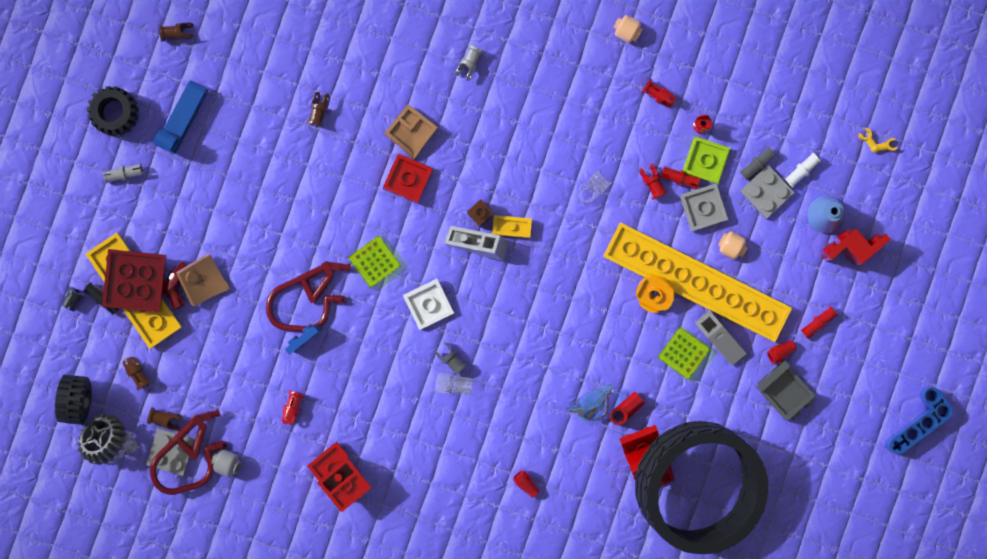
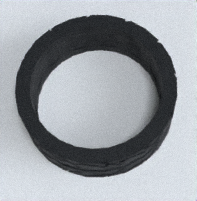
M685 422L668 429L658 436L648 447V450L645 451L636 473L635 496L642 515L666 542L686 553L712 554L729 549L730 546H735L749 535L755 528L754 525L758 524L765 511L768 499L766 497L768 494V476L765 466H763V461L756 450L732 430L713 422ZM717 443L734 448L742 463L743 486L739 499L733 509L723 519L703 529L683 530L666 524L660 513L658 496L663 475L669 465L686 450L701 444Z

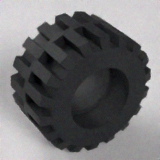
M105 86L106 89H98L99 92L97 94L95 92L92 94L93 99H89L88 103L90 106L87 107V112H89L87 116L91 120L92 126L98 131L111 136L124 135V132L131 131L130 128L132 126L135 127V120L139 117L137 115L139 107L136 106L137 102L133 96L116 86ZM111 101H119L123 107L121 117L114 122L106 121L103 115L105 106Z
M64 374L60 379L55 397V416L59 423L78 425L85 423L89 414L92 396L89 377Z

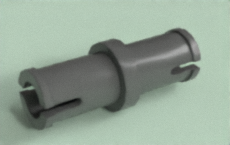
M768 146L758 157H753L752 162L740 171V174L748 181L759 170L762 171L764 166L777 155Z

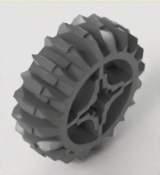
M103 413L102 415L97 414L95 418L90 417V422L85 423V428L80 429L81 435L77 436L80 441L76 444L79 447L78 451L82 458L96 465L114 461V456H119V450L123 449L122 444L126 443L124 439L127 436L125 432L126 427L114 415Z

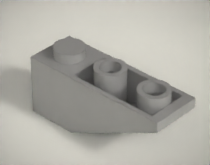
M710 310L695 321V324L731 366L747 354Z

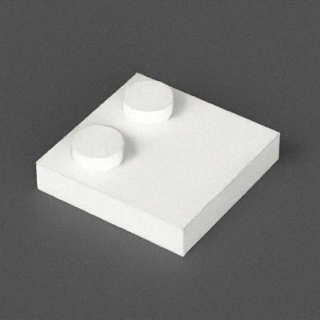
M434 279L403 294L419 330L454 314L438 279Z

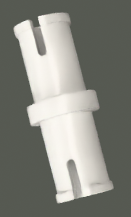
M812 153L802 164L796 166L797 168L785 178V181L793 188L804 176L807 177L809 172L821 160Z

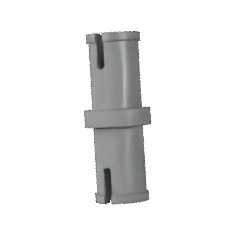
M141 163L128 167L120 166L119 169L103 171V175H105L103 178L105 183L118 180L127 181L128 178L143 176V167Z

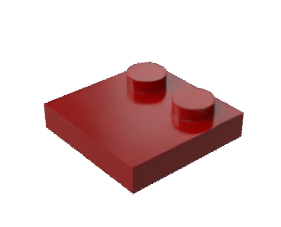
M397 154L383 185V190L418 204L433 168Z

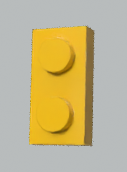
M494 215L492 234L530 238L532 219Z

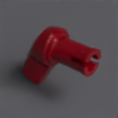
M179 262L164 282L163 295L168 296L174 310L185 305L178 292L180 280L176 274L177 271L187 266L184 262Z

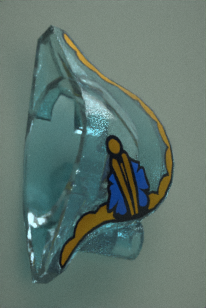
M607 384L584 394L567 407L570 413H577L581 422L602 419L609 410V397L613 386Z

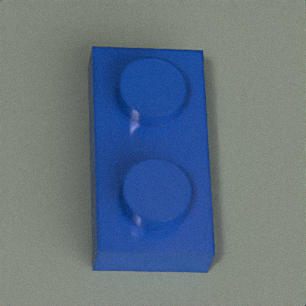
M319 323L314 326L312 324L308 325L302 330L303 335L299 338L296 335L288 341L289 346L285 348L286 352L289 355L296 352L321 332L323 328Z

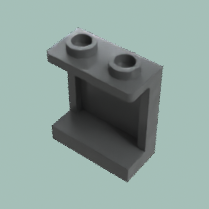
M786 361L778 364L755 385L756 389L786 421L789 419L793 421L800 415L799 410L804 406L805 408L809 407L815 401L813 398L816 394L802 382Z

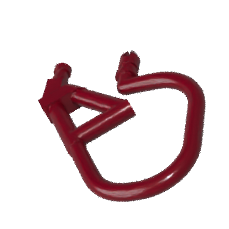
M325 261L320 266L275 287L268 295L266 301V314L271 324L283 331L302 332L307 326L283 324L275 318L272 307L276 295L301 283L310 303L318 301L335 275L332 270H347L350 272L351 264ZM325 272L326 276L315 292H313L308 279ZM326 295L324 297L322 317L316 324L319 323L322 327L326 323L330 312V302L332 304H345L348 301H342V299L348 298L343 295Z
M219 409L194 414L190 418L191 420L155 455L150 465V477L158 491L167 495H177L201 488L211 479L214 472V464L211 463L213 458L211 451L216 452L217 450L225 449L228 445L222 446V444L227 443L226 441L211 443V445L204 447L208 468L205 476L198 482L177 488H167L158 480L156 469L159 461L177 444L195 460L199 455L207 429L204 421L211 420L216 416L219 417ZM197 425L199 428L192 448L183 438Z

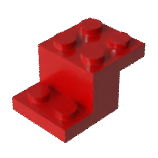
M847 229L837 236L838 241L830 242L822 249L824 253L820 256L824 261H829L842 251L854 266L862 265L888 243L891 238L887 234H877L866 240L857 229Z
M656 425L619 438L634 481L637 479L638 465L645 451L648 450V447L659 436ZM669 465L664 473L660 486L675 480L671 465Z
M337 441L307 465L309 470L319 480L317 484L341 513L372 488L360 473V468Z

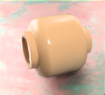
M625 15L623 19L618 18L613 27L616 29L615 36L626 43L636 42L643 30L641 22L629 15Z
M730 231L728 234L724 233L718 244L720 253L733 260L737 259L738 256L743 257L748 248L745 246L746 239L733 231Z

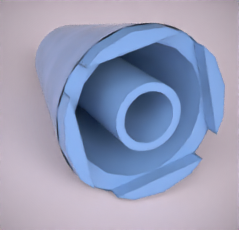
M828 195L820 196L813 200L807 211V218L811 227L824 234L833 233L840 229L846 217L843 204L837 198Z

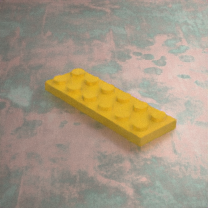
M118 232L85 254L104 282L108 249L130 251ZM163 298L161 313L123 309L149 349H152L182 328Z

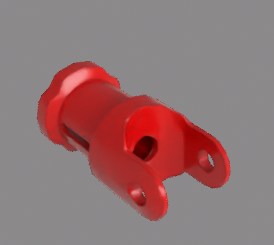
M651 78L641 92L642 94L646 93L654 98L656 103L663 104L666 107H672L676 101V97L667 88L658 86Z
M707 114L700 115L693 123V129L698 134H705L712 127V120Z
M650 164V169L653 173L652 177H648L642 168L639 170L645 186L649 187L652 200H655L667 194L668 191L664 190L656 167Z
M293 390L288 392L290 395L287 404L283 406V416L281 419L282 423L289 425L293 424L295 418L299 415L302 398H305L304 394Z

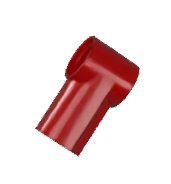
M634 391L610 411V422L614 425L625 423L627 419L645 405V402ZM616 411H620L623 414V419L620 422L615 421L613 418V414Z

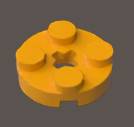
M649 274L638 284L636 298H638L639 304L643 309L652 313H658L671 307L675 297V286L662 276ZM651 291H658L660 296L653 297Z

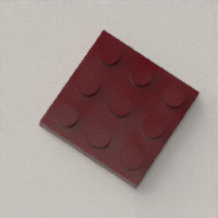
M108 249L102 307L161 313L167 255Z

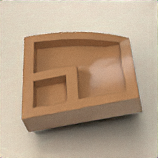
M407 105L385 131L384 135L415 160L438 130V127L410 105Z
M210 254L204 255L176 272L191 305L194 307L230 289Z

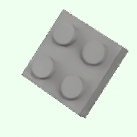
M769 165L739 191L765 219L794 194L792 189Z
M717 183L679 195L691 232L728 220Z
M157 428L146 465H151L155 455L177 433ZM185 436L183 439L193 448L195 439ZM177 444L159 461L157 469L184 476L190 456Z

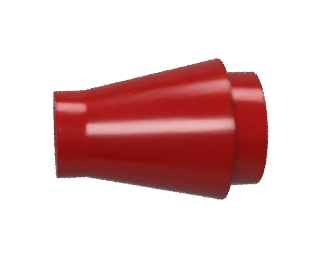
M790 340L786 343L770 347V350L767 351V356L772 364H781L797 348L794 342Z
M522 469L513 477L514 485L527 493L531 498L540 492L529 471L526 472Z

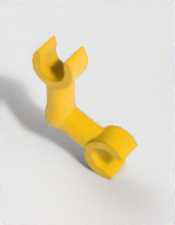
M869 128L865 129L868 133L867 138L863 137L861 133L858 134L859 139L865 141L873 153L883 150L894 151L898 148H891L889 146V142L896 140L895 138L876 144L871 137L872 132Z

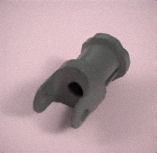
M443 341L450 350L449 355L442 357L436 350H434V353L454 371L456 376L468 364L463 363L456 355L457 352L447 342Z

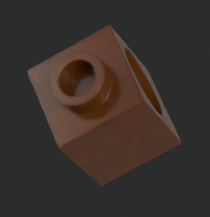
M481 199L467 211V214L479 227L494 215Z

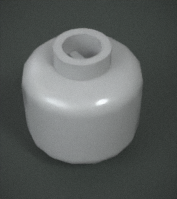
M221 450L218 454L215 453L211 462L214 464L213 470L227 478L237 475L242 465L239 455L228 450Z

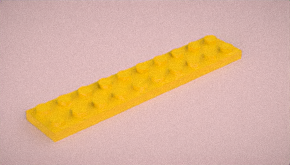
M621 222L603 255L604 258L644 278L649 274H654L668 279L674 284L676 294L773 342H776L792 309Z

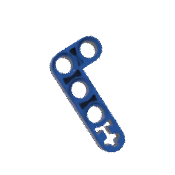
M192 80L188 82L164 129H160L157 132L153 141L154 145L173 155L178 151L208 93V88Z
M925 387L922 389L920 398L928 409L886 440V449L890 453H904L952 417V406L939 389L935 387ZM930 390L935 394L932 401L927 399V393ZM941 406H944L946 413L941 417L938 410ZM928 417L931 424L925 428L923 420ZM910 429L915 431L913 439H909L907 436ZM893 442H900V443L897 445V446H898V449L892 448V447H894V443H893Z

